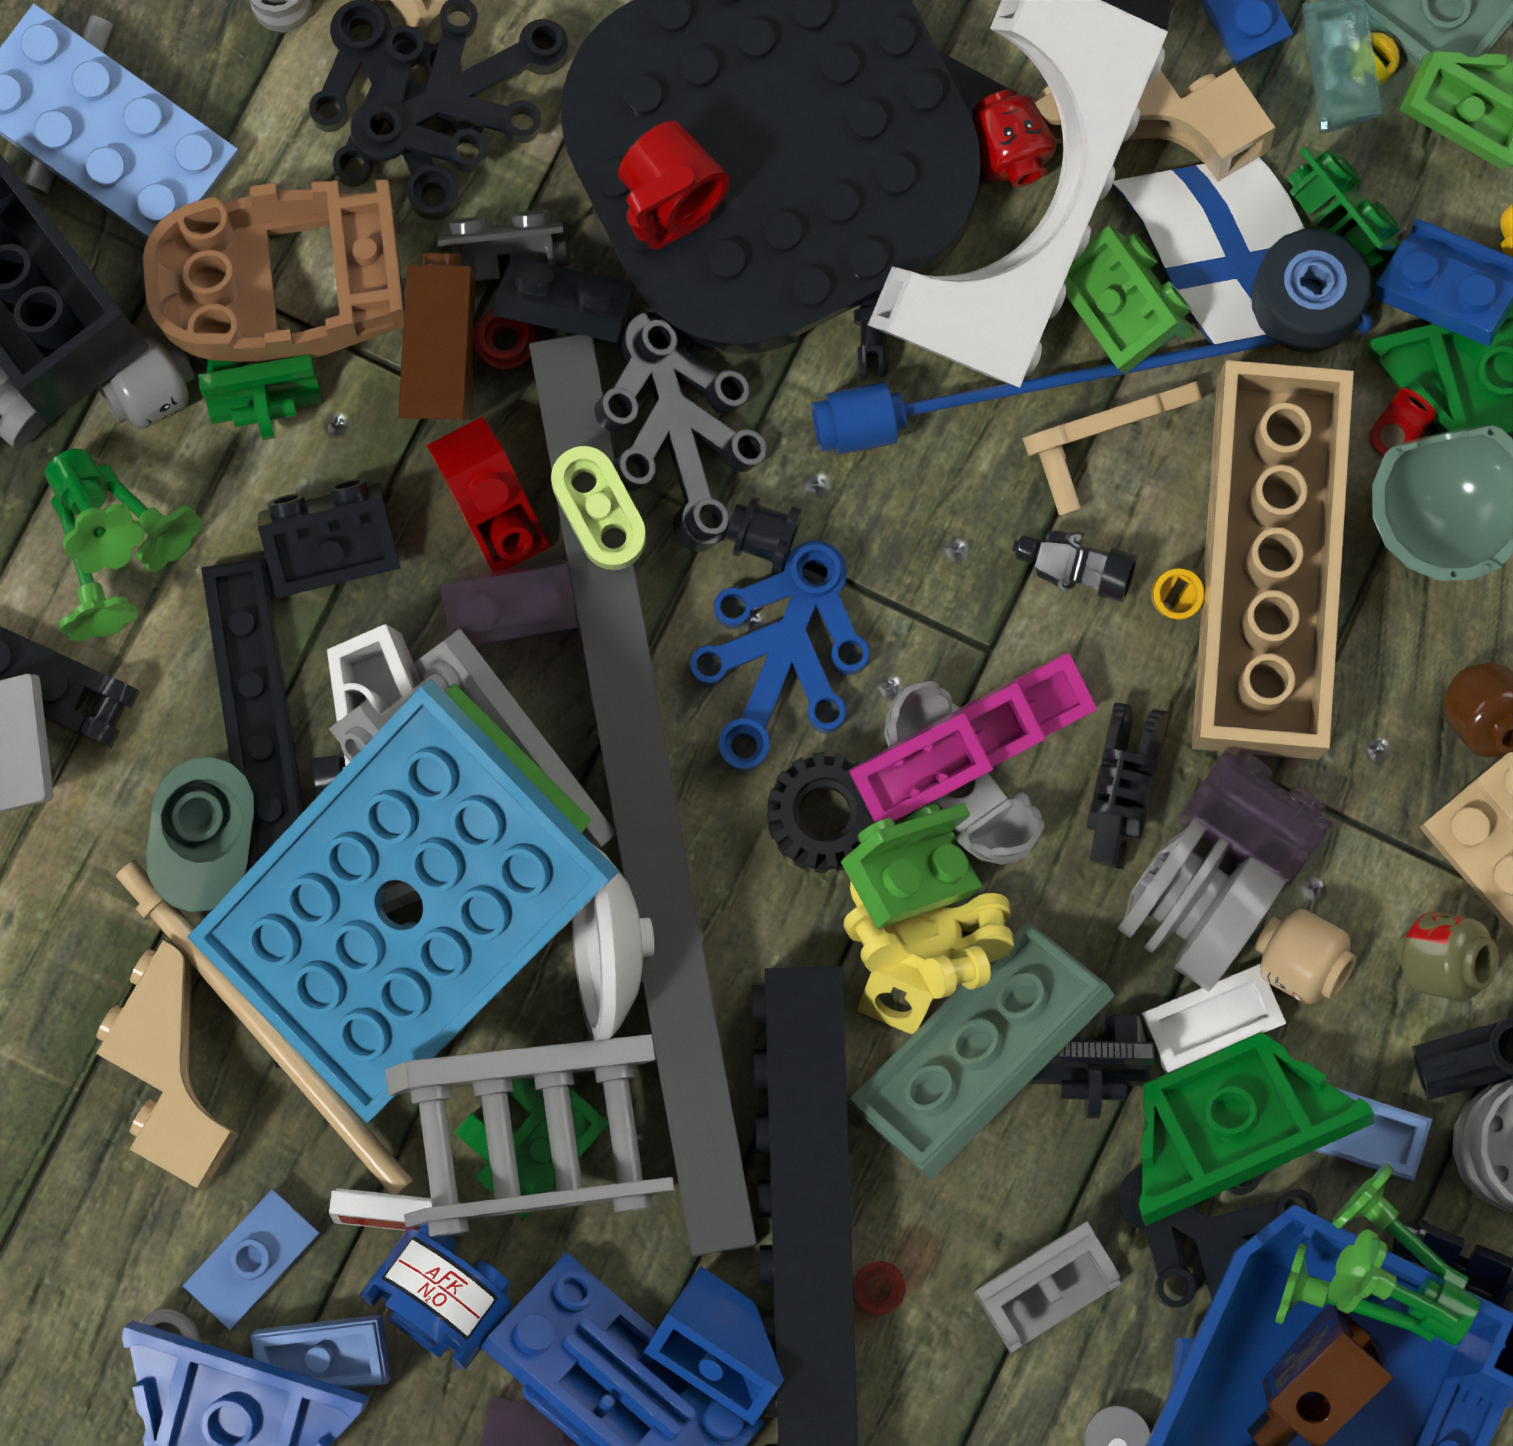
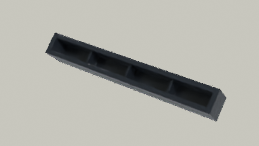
M843 966L765 968V984L752 985L753 1023H766V1049H754L755 1088H768V1114H756L757 1153H770V1179H758L759 1219L771 1218L772 1245H759L760 1284H773L774 1311H761V1320L771 1347L775 1350L776 1360L784 1379L764 1409V1417H777L778 1443L765 1444V1446H858Z

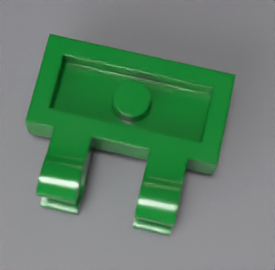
M533 1080L512 1082L514 1092L508 1094L531 1113L513 1134L521 1196L548 1193L555 1186V1177L543 1091L536 1090L535 1081ZM569 1087L579 1159L606 1129L609 1122ZM470 1113L454 1133L487 1162L475 1178L494 1195L485 1124L474 1114ZM531 1212L516 1213V1215L523 1221Z

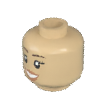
M1302 908L1291 912L1283 921L1276 917L1271 918L1262 930L1255 946V950L1263 954L1260 965L1262 978L1269 984L1307 1004H1315L1323 997L1333 1000L1346 984L1357 958L1356 955L1350 953L1351 939L1346 931Z

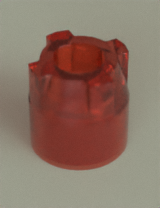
M876 1261L865 1265L858 1271L853 1281L855 1301L862 1309L872 1314H886L895 1310L903 1301L906 1292V1284L902 1273L894 1265L883 1261ZM873 1276H883L890 1283L891 1292L883 1301H874L866 1293V1283Z

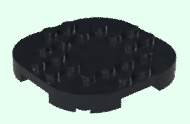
M632 0L616 9L592 30L576 53L566 76L561 101V124L566 149L577 176L631 283H633L636 293L650 312L656 313L674 329L678 330L683 339L687 341L690 339L706 346L718 348L722 352L753 354L779 349L800 341L798 335L880 295L892 266L917 274L928 275L960 243L967 231V225L979 196L980 149L974 122L912 0ZM677 121L729 174L730 185L724 198L711 212L709 222L670 244L653 250L649 247L647 241H641L635 237L626 216L629 206L626 198L631 191L619 180L618 169L628 150L642 135L663 122Z

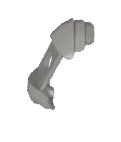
M934 681L907 686L903 691L899 692L890 704L886 715L884 735L888 748L959 709L958 706L952 703L949 692L939 688V684ZM988 773L972 780V791L968 796L954 798L945 794L932 801L933 804L937 803L941 810L965 803L971 815L954 829L957 834L955 840L963 849L983 861L1001 865L1018 862L1021 858H1025L1044 829L1039 809L1031 806L1028 795L1024 792H1019L1007 798Z

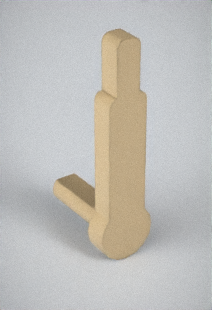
M1197 381L1022 438L1028 456L1035 454L1040 456L1059 516L1081 509L1065 461L1067 458L1063 445L1200 401L1202 397Z

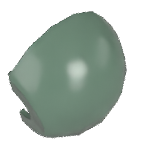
M1485 425L1422 437L1391 447L1384 454L1372 484L1373 519L1385 547L1408 569L1439 581L1474 580L1502 568V565L1513 555V439L1503 429L1494 425Z

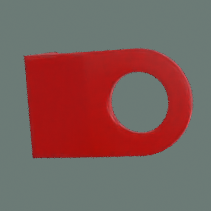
M1401 388L1371 429L1370 439L1374 449L1383 456L1390 449L1382 443L1380 438L1381 430L1390 424L1397 425L1403 430L1405 435L1404 442L1418 439L1435 418V409L1416 392L1407 388ZM1409 397H1412L1419 401L1426 408V410H1423L1417 405H1415L1409 399Z

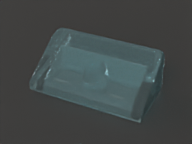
M1322 0L1303 3V19L1319 133L1334 132L1382 116L1366 0Z

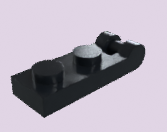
M0 626V681L24 674L38 675L41 683L45 719L112 749L120 733L115 727L125 707L132 709L140 691L127 683L98 672ZM89 691L102 696L92 717L79 712Z

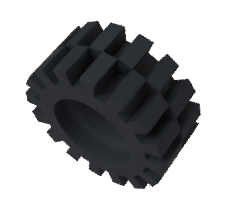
M824 752L813 753L811 758L803 760L801 757L792 762V766L787 771L783 770L776 778V784L771 789L768 798V829L771 838H774L778 845L777 849L784 857L787 855L794 861V865L802 869L804 867L815 869L814 872L826 873V870L836 869L837 872L844 870L841 861L861 844L857 837L858 834L874 824L848 771L859 765L857 761L853 764L846 760V756L835 753V757L824 756ZM830 789L841 794L847 801L850 809V819L840 833L830 837H820L810 833L802 824L799 814L800 806L805 797L813 791Z

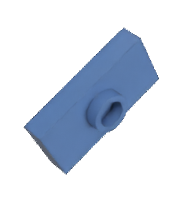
M271 1189L186 1281L183 1287L229 1330H234L322 1233L276 1190Z
M382 1314L256 1329L250 1335L255 1360L345 1389L387 1384L392 1379Z

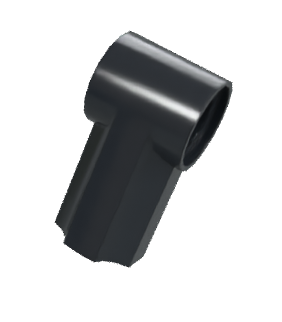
M1513 1017L1412 1046L1414 1065L1427 1100L1513 1077V1064L1506 1062L1501 1057L1498 1049L1500 1036L1505 1030L1513 1029Z

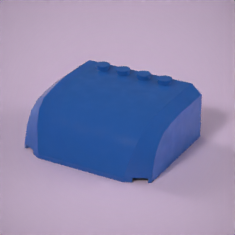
M1293 1205L1235 1250L1145 1446H1259L1249 1435L1247 1429L1269 1407L1262 1381L1272 1367L1328 1305V1303H1325L1324 1307L1321 1308L1300 1301L1287 1314L1283 1325L1275 1322L1298 1244L1300 1242L1307 1245L1306 1264L1309 1275L1331 1282L1336 1275V1262L1340 1253L1348 1245H1354L1358 1236L1343 1228L1337 1229L1331 1222L1297 1205ZM1387 1251L1385 1260L1380 1267L1394 1274L1397 1278L1396 1283L1416 1292L1419 1285L1427 1277L1435 1282L1439 1280L1435 1274ZM1467 1291L1480 1299V1306L1471 1327L1456 1346H1452L1437 1337L1429 1342L1410 1330L1355 1312L1347 1313L1381 1344L1393 1378L1323 1446H1489L1505 1408L1513 1407V1313ZM1371 1294L1364 1298V1300L1409 1314V1306L1392 1297L1383 1300ZM1308 1392L1302 1396H1311L1316 1392ZM1299 1434L1288 1446L1312 1445Z

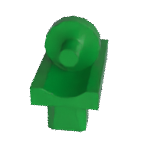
M311 354L247 366L246 362L208 359L207 373L198 374L200 391L206 401L211 423L216 424L233 420L235 427L258 423L262 440L276 438L274 420L297 416V408L323 404L321 387Z

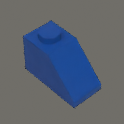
M702 1266L696 1271L644 1350V1353L753 1426L784 1381L756 1303Z

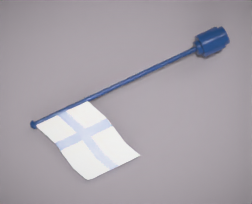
M1260 158L1255 159L1219 182L1205 164L1113 181L1112 187L1123 197L1141 222L1168 281L1185 298L1192 310L1189 315L1211 344L1146 357L1127 373L1278 345L1260 328L1252 310V285L1267 250L1284 235L1304 229V226L1287 191L1271 169ZM1312 279V281L1317 283L1320 287L1322 286L1318 281ZM1363 310L1355 329H1359L1361 334L1367 333L1373 324L1372 317L1367 311ZM1113 363L1025 380L1020 388L1004 384L906 404L903 403L900 392L890 394L886 382L826 393L825 400L811 403L812 419L820 451L824 452L835 449L837 455L897 444V431L907 429L906 416L1125 373L1118 370Z

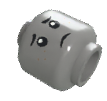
M151 335L142 337L150 347L147 351L98 387L116 421L120 424L128 420L131 425L139 429L147 428L183 410L189 402V392L185 383L195 378L194 372L181 348L175 345L167 349L161 340Z

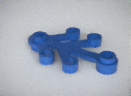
M823 541L804 542L790 552L783 572L743 589L736 587L726 588L715 598L714 614L717 621L726 628L736 629L749 621L753 610L791 597L781 621L718 647L713 645L702 646L693 653L690 659V670L695 681L704 686H715L725 679L729 670L767 655L742 718L728 723L719 736L718 744L721 759L729 768L735 771L750 772L759 768L766 761L769 754L770 741L765 728L791 665L795 669L809 702L808 720L811 726L821 733H832L838 730L845 721V703L838 695L832 692L806 632L815 606L834 642L831 660L837 671L845 675H856L862 672L868 664L870 650L866 641L856 635L839 596L846 582L847 567L842 554L829 543ZM810 564H820L826 569L827 577L819 584L809 583L803 576L804 569ZM737 598L741 600L745 605L743 614L738 618H728L721 611V605L726 599ZM853 644L860 648L863 655L860 662L855 665H847L840 660L838 652L844 645ZM712 655L718 658L722 665L720 671L714 676H704L697 669V663L702 657ZM820 703H833L839 710L838 718L832 723H822L819 721L814 711ZM749 737L755 742L757 749L751 757L740 758L733 753L732 744L737 738Z

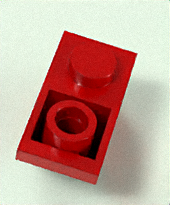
M483 416L426 445L494 576L550 548L503 448Z

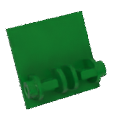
M1303 147L1299 152L1314 170L1312 171L1307 163L1291 173L1287 178L1293 186L1290 194L1299 202L1309 216H1313L1336 196L1337 199L1319 213L1313 222L1318 227L1345 207L1349 213L1329 231L1340 235L1357 222L1358 224L1343 237L1347 238L1362 253L1369 271L1372 272L1384 261V258L1378 252L1380 249L1397 251L1400 243L1394 235L1401 230V227L1379 201L1372 203L1369 199H1364L1355 187L1362 182V179L1339 152L1333 155L1329 150L1323 152Z

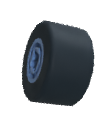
M1304 228L1284 235L1267 250L1252 285V310L1260 328L1275 343L1295 352H1320L1339 345L1354 331L1370 297V271L1362 253L1347 238L1326 229ZM1312 279L1318 281L1322 286L1320 287L1317 283L1313 282Z

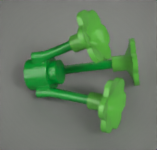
M71 449L57 455L48 463L45 469V478L55 493L51 504L60 518L65 534L62 543L66 554L72 557L81 585L77 589L81 605L76 607L73 613L60 619L58 625L60 632L68 634L70 641L79 642L94 636L108 637L122 630L124 624L134 621L139 616L137 607L130 604L127 597L117 596L106 599L102 585L94 582L92 573L100 571L103 567L119 569L125 566L132 557V548L138 546L143 541L145 533L148 535L147 539L138 548L136 558L144 564V567L149 572H157L168 561H176L188 551L191 539L202 528L203 520L190 505H183L167 516L162 515L155 507L147 508L118 480L110 465L96 466L88 451L84 449ZM106 491H110L123 503L110 505L103 510L100 509L106 501ZM131 512L138 518V521L133 519Z
M1385 1163L1372 1178H1369L1353 1194L1349 1202L1338 1211L1332 1219V1224L1337 1229H1340L1346 1222L1365 1216L1380 1232L1386 1228L1439 1278L1438 1282L1427 1277L1419 1285L1416 1292L1396 1283L1397 1278L1394 1274L1380 1268L1387 1254V1245L1378 1239L1377 1233L1366 1229L1362 1231L1356 1238L1354 1245H1348L1343 1249L1336 1262V1275L1331 1282L1309 1275L1306 1264L1307 1245L1299 1242L1275 1322L1283 1325L1287 1314L1300 1301L1321 1308L1324 1307L1325 1303L1336 1306L1338 1310L1344 1313L1355 1312L1410 1330L1429 1342L1437 1337L1452 1346H1456L1471 1327L1480 1306V1299L1464 1290L1468 1282L1467 1276L1445 1264L1397 1218L1399 1211L1383 1197L1387 1179L1393 1173V1168L1388 1163ZM1371 1294L1383 1300L1392 1297L1409 1306V1314L1364 1300V1298Z

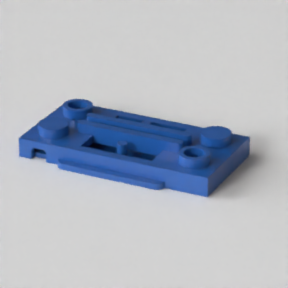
M567 1252L490 1333L481 1346L482 1350L524 1385L522 1388L524 1398L579 1446H746L765 1424L758 1418L754 1426L644 1353L657 1330Z

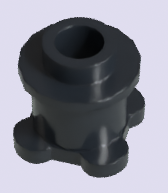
M753 496L748 507L741 504L736 505L727 528L725 540L735 543L733 549L734 556L740 557L742 552L770 561L773 564L771 572L779 574L783 572L786 559L798 532L802 509L793 506L789 515L759 505L760 498Z

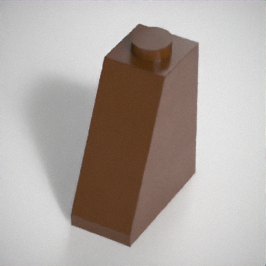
M423 253V265H407L399 418L473 420L476 269L471 266H461V254Z

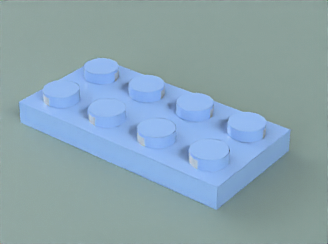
M34 3L0 47V135L147 240L155 226L169 213L178 210L184 205L206 199L239 155L238 149Z

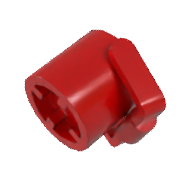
M677 121L663 122L642 135L628 150L618 169L619 180L631 191L626 198L629 206L626 216L635 237L638 240L647 241L649 247L653 250L662 248L709 222L711 212L724 198L730 185L729 174Z

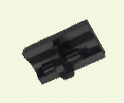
M1114 1014L1105 1019L1104 1041H1080L1079 1032L1032 1079V1084H1059L1061 1099L1085 1100L1086 1118L1100 1119L1102 1100L1126 1101V1086H1144L1145 1083L1149 1082L1151 1065H1154L1155 1060L1154 1042H1145L1141 1020L1138 1015Z

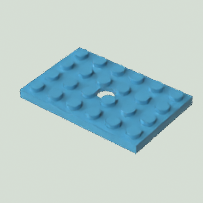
M430 679L415 691L187 938L348 1105L368 1123L397 1096H388L385 1069L404 1061L434 1058L619 871L456 703ZM391 880L404 881L418 892L423 904V914L418 924L406 922L399 925L385 914L382 909L385 901V891L383 888L385 882Z

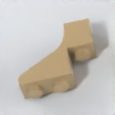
M1235 68L1217 78L1214 74H1208L1199 78L1184 91V98L1182 99L1160 69L1157 76L1145 86L1137 106L1140 109L1139 121L1135 131L1128 139H1164L1177 143L1194 153L1219 182L1269 152L1275 126ZM1048 85L1038 95V101L1035 104L1043 118L1050 124L1057 144H1062L1063 131L1060 115Z
M163 940L157 952L148 949L137 963L130 978V982L135 984L136 987L125 1006L122 1008L116 1004L103 1020L96 1036L103 1042L96 1054L163 1092L157 1103L149 1099L134 1119L129 1133L136 1136V1139L129 1150L196 1189L206 1191L239 1135L216 1121L204 1109L193 1091L189 1075L193 965L180 950Z

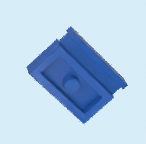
M1416 218L1407 239H1403L1377 282L1375 300L1490 347L1513 307V257Z

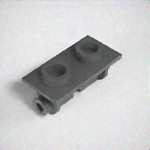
M530 210L514 213L511 215L512 223L487 226L486 217L455 219L449 222L450 230L439 231L437 239L438 246L451 245L452 253L448 254H461V266H471L476 269L475 281L500 279L498 255L510 254V260L513 256L554 266L568 265L565 240L553 242L552 234L563 233V218L550 219L549 210Z

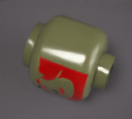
M1432 911L1418 917L1410 928L1402 934L1397 946V959L1402 967L1406 982L1414 991L1461 1002L1475 997L1482 989L1487 988L1491 984L1497 972L1499 952L1496 943L1491 939V935L1483 923L1471 918Z

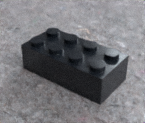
M0 154V367L20 394L48 425L150 347Z

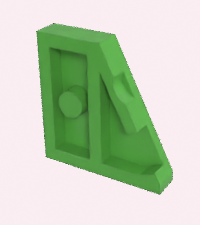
M1433 51L1423 56L1399 110L1501 170L1513 166V58H1507L1506 54L1484 53L1475 57L1466 56L1462 52Z

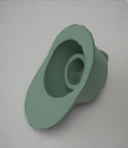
M215 757L191 758L174 766L160 781L155 793L150 814L146 848L147 875L156 893L173 907L188 912L212 910L245 874L254 816V796L246 776L230 762Z

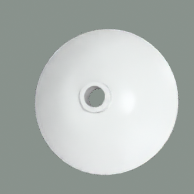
M593 845L615 867L608 856ZM620 872L571 920L580 1002L587 1030L592 1040L595 1041L610 1039L621 1027L638 995L643 957H653L654 933L651 919L639 918L637 905L630 886Z

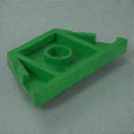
M1513 307L1490 347L1436 324L1369 340L1366 345L1369 356L1400 389H1410L1432 405L1436 411V416L1431 424L1440 433L1477 426L1494 425L1503 429L1510 437L1513 436ZM1409 397V399L1415 405H1417L1423 410H1426V408L1419 401L1412 397Z
M1259 1032L1145 1083L1143 1092L1144 1134L1142 1135L1141 1161L1143 1166L1142 1195L1139 1199L1142 1220L1146 1226L1368 1127L1375 1123L1374 1112L1370 1105L1361 1098L1354 1101L1330 1085L1327 1075L1309 1063L1297 1061L1290 1057L1284 1046L1263 1032Z

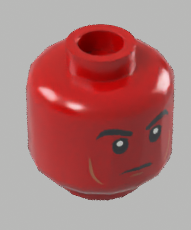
M1008 89L996 92L974 106L972 120L979 142L980 169L986 179L996 183L1011 182L1013 187L1019 188L1034 183L1046 174L1045 164L1055 154L1057 142L1050 124L1043 118L1035 104L1038 101L1036 98L1029 95H1019L1016 90Z

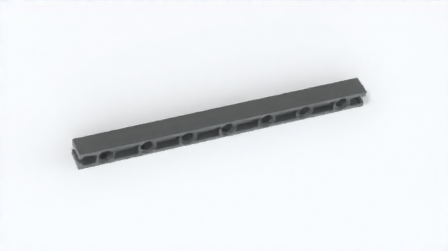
M573 335L529 343L551 470L556 460L565 451L578 446H589L602 451L613 464L615 460L610 432L599 424L594 412L595 404L603 394L592 337ZM583 473L575 477L572 486L578 492L587 493L593 490L597 481L592 475ZM557 501L624 878L630 886L637 905L639 918H650L653 926L654 955L653 957H643L642 980L692 1257L756 1246L634 565L632 564L619 570H608L594 564L587 557ZM610 529L602 536L603 544L612 549L621 547L626 540V535L619 529Z

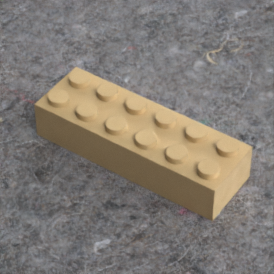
M1226 360L1217 378L1203 576L1204 600L1201 605L1192 749L1319 760L1330 749L1354 371Z

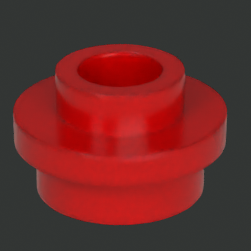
M494 310L489 311L479 320L474 332V346L478 356L486 365L496 370L509 371L523 366L531 358L529 343L537 342L534 325L494 316ZM502 331H511L517 335V342L509 350H500L494 345L496 336Z

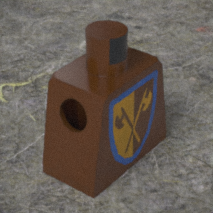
M1328 1304L1264 1377L1262 1385L1269 1407L1247 1429L1249 1435L1259 1446H1288L1299 1434L1312 1446H1323L1393 1378L1381 1344L1347 1313L1338 1310L1334 1305ZM1308 1392H1316L1311 1396H1302Z

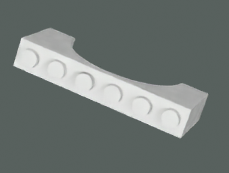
M1101 0L1001 1L990 29L1011 41L1031 59L1049 85L1059 111L1063 131V161L1054 198L1046 214L1029 237L1011 253L986 267L958 275L931 276L917 274L892 266L868 323L869 326L995 380L1019 388L1024 377H1028L1035 370L1042 352V345L1039 341L1048 319L1053 318L1058 313L1066 295L1064 281L1073 260L1078 259L1082 255L1089 242L1091 228L1088 223L1097 202L1101 201L1111 189L1115 178V167L1113 166L1122 142L1127 141L1136 129L1140 117V109L1137 107L1146 84L1150 83L1160 71L1165 56L1162 45L1168 31Z

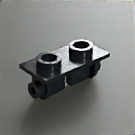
M1422 1219L1418 1224L1408 1220L1405 1221L1404 1225L1445 1264L1468 1277L1465 1290L1512 1313L1513 1257H1508L1477 1244L1468 1259L1459 1255L1464 1245V1238L1430 1225ZM1396 1237L1393 1238L1391 1253L1433 1273Z

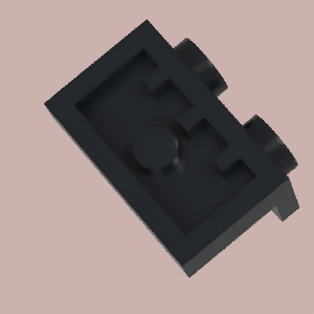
M351 479L331 486L329 488V495L305 500L304 494L295 493L275 498L267 503L268 509L258 513V530L277 598L401 569L381 483L367 485L366 479Z

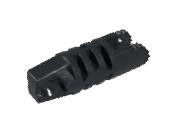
M1114 703L1101 758L1102 763L1099 767L1093 793V802L1090 806L1087 828L1095 830L1090 859L1098 865L1123 870L1132 839H1142L1156 781V772H1158L1169 723L1170 711L1152 709L1149 712L1137 754L1127 752L1133 724L1132 707L1129 704Z

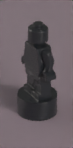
M1048 531L1041 545L1038 539L1028 536H1021L1019 541L1015 540L1012 551L1015 552L1016 559L1028 563H1033L1036 560L1037 576L1051 582L1060 591L1068 592L1070 590L1068 584L1073 581L1093 587V589L1098 590V596L1122 603L1125 601L1135 571L1137 554L1111 548L1110 552L1081 546L1082 542L1080 539L1084 536V533L1081 531H1076L1075 533Z

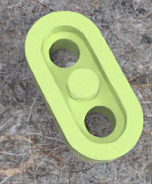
M578 446L565 451L553 466L551 482L554 495L587 557L601 568L619 570L629 567L643 553L646 544V532L644 522L610 459L596 448ZM583 473L592 475L597 481L593 490L587 493L578 492L572 486L575 477ZM610 529H619L626 535L625 543L619 548H608L602 542L604 533Z

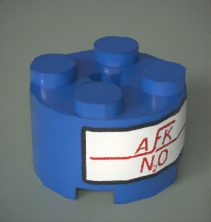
M422 1225L418 1231L411 1228L406 1229L363 1287L360 1295L372 1306L381 1297L386 1302L385 1305L393 1311L387 1321L438 1358L442 1356L447 1348L454 1351L455 1354L452 1357L454 1361L452 1363L458 1369L466 1370L481 1350V1346L486 1338L501 1323L511 1309L512 1304L506 1297L509 1293L507 1286L510 1282L499 1271L480 1259L477 1260L473 1267L463 1261L453 1250L456 1242L450 1236L429 1237L428 1225Z

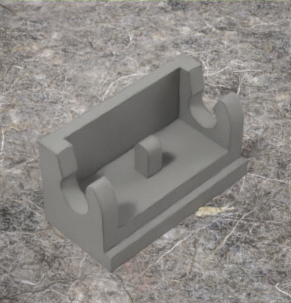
M1086 1221L972 1292L1007 1349L1012 1353L1121 1284L1119 1278L1121 1277L1091 1226Z

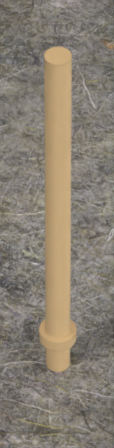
M133 860L123 867L116 877L139 903L136 910L143 919L146 920L151 917L387 1191L395 1195L403 1192L414 1181L343 1098L187 938L195 929L194 926L178 908L171 906L156 893L147 872L136 860Z

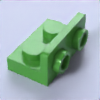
M1108 225L1088 242L1082 255L1078 259L1073 260L1064 284L1066 285V296L1117 369L1126 374L1174 335L1187 340L1195 331L1184 317L1192 311L1185 298L1171 282L1168 281L1162 286L1150 268L1157 263V260L1147 245L1135 233L1127 238Z
M937 803L930 804L908 816L903 823L895 825L892 818H886L870 825L858 834L857 837L861 844L848 854L841 863L877 929L967 899L983 887L962 847L955 840L956 836L953 833V830L971 815L965 803L941 810Z

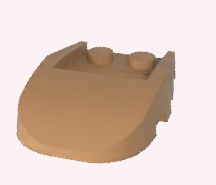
M376 180L377 192L341 193L338 181L311 182L312 189L278 191L276 183L250 186V196L221 203L214 196L184 205L178 210L172 211L155 226L144 248L143 267L146 301L153 320L172 343L194 356L215 361L238 362L274 361L311 354L312 358H318L402 328L404 326L405 304L394 217L395 208L389 181ZM330 225L339 315L325 319V326L293 334L290 329L278 330L269 236L306 231Z

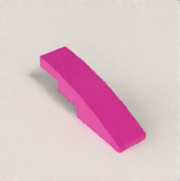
M1063 653L951 712L848 771L874 823L886 818H892L895 821L992 771L993 766L1046 740L1045 737L1098 709L1070 653Z

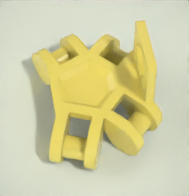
M850 881L852 899L857 907L845 917L844 928L853 941L863 943L864 946L861 949L860 957L866 968L871 971L858 1006V1011L899 1030L914 1034L919 1029L932 999L951 996L956 991L958 984H962L967 989L986 986L991 976L989 963L1007 956L1014 947L1013 933L1011 929L1005 926V922L1010 917V903L1007 897L1002 894L985 893L962 906L955 908L943 906L877 929ZM962 931L973 932L962 938ZM893 987L907 993L905 1000L912 1009L906 1012L892 1010L880 1001L878 995L891 993Z

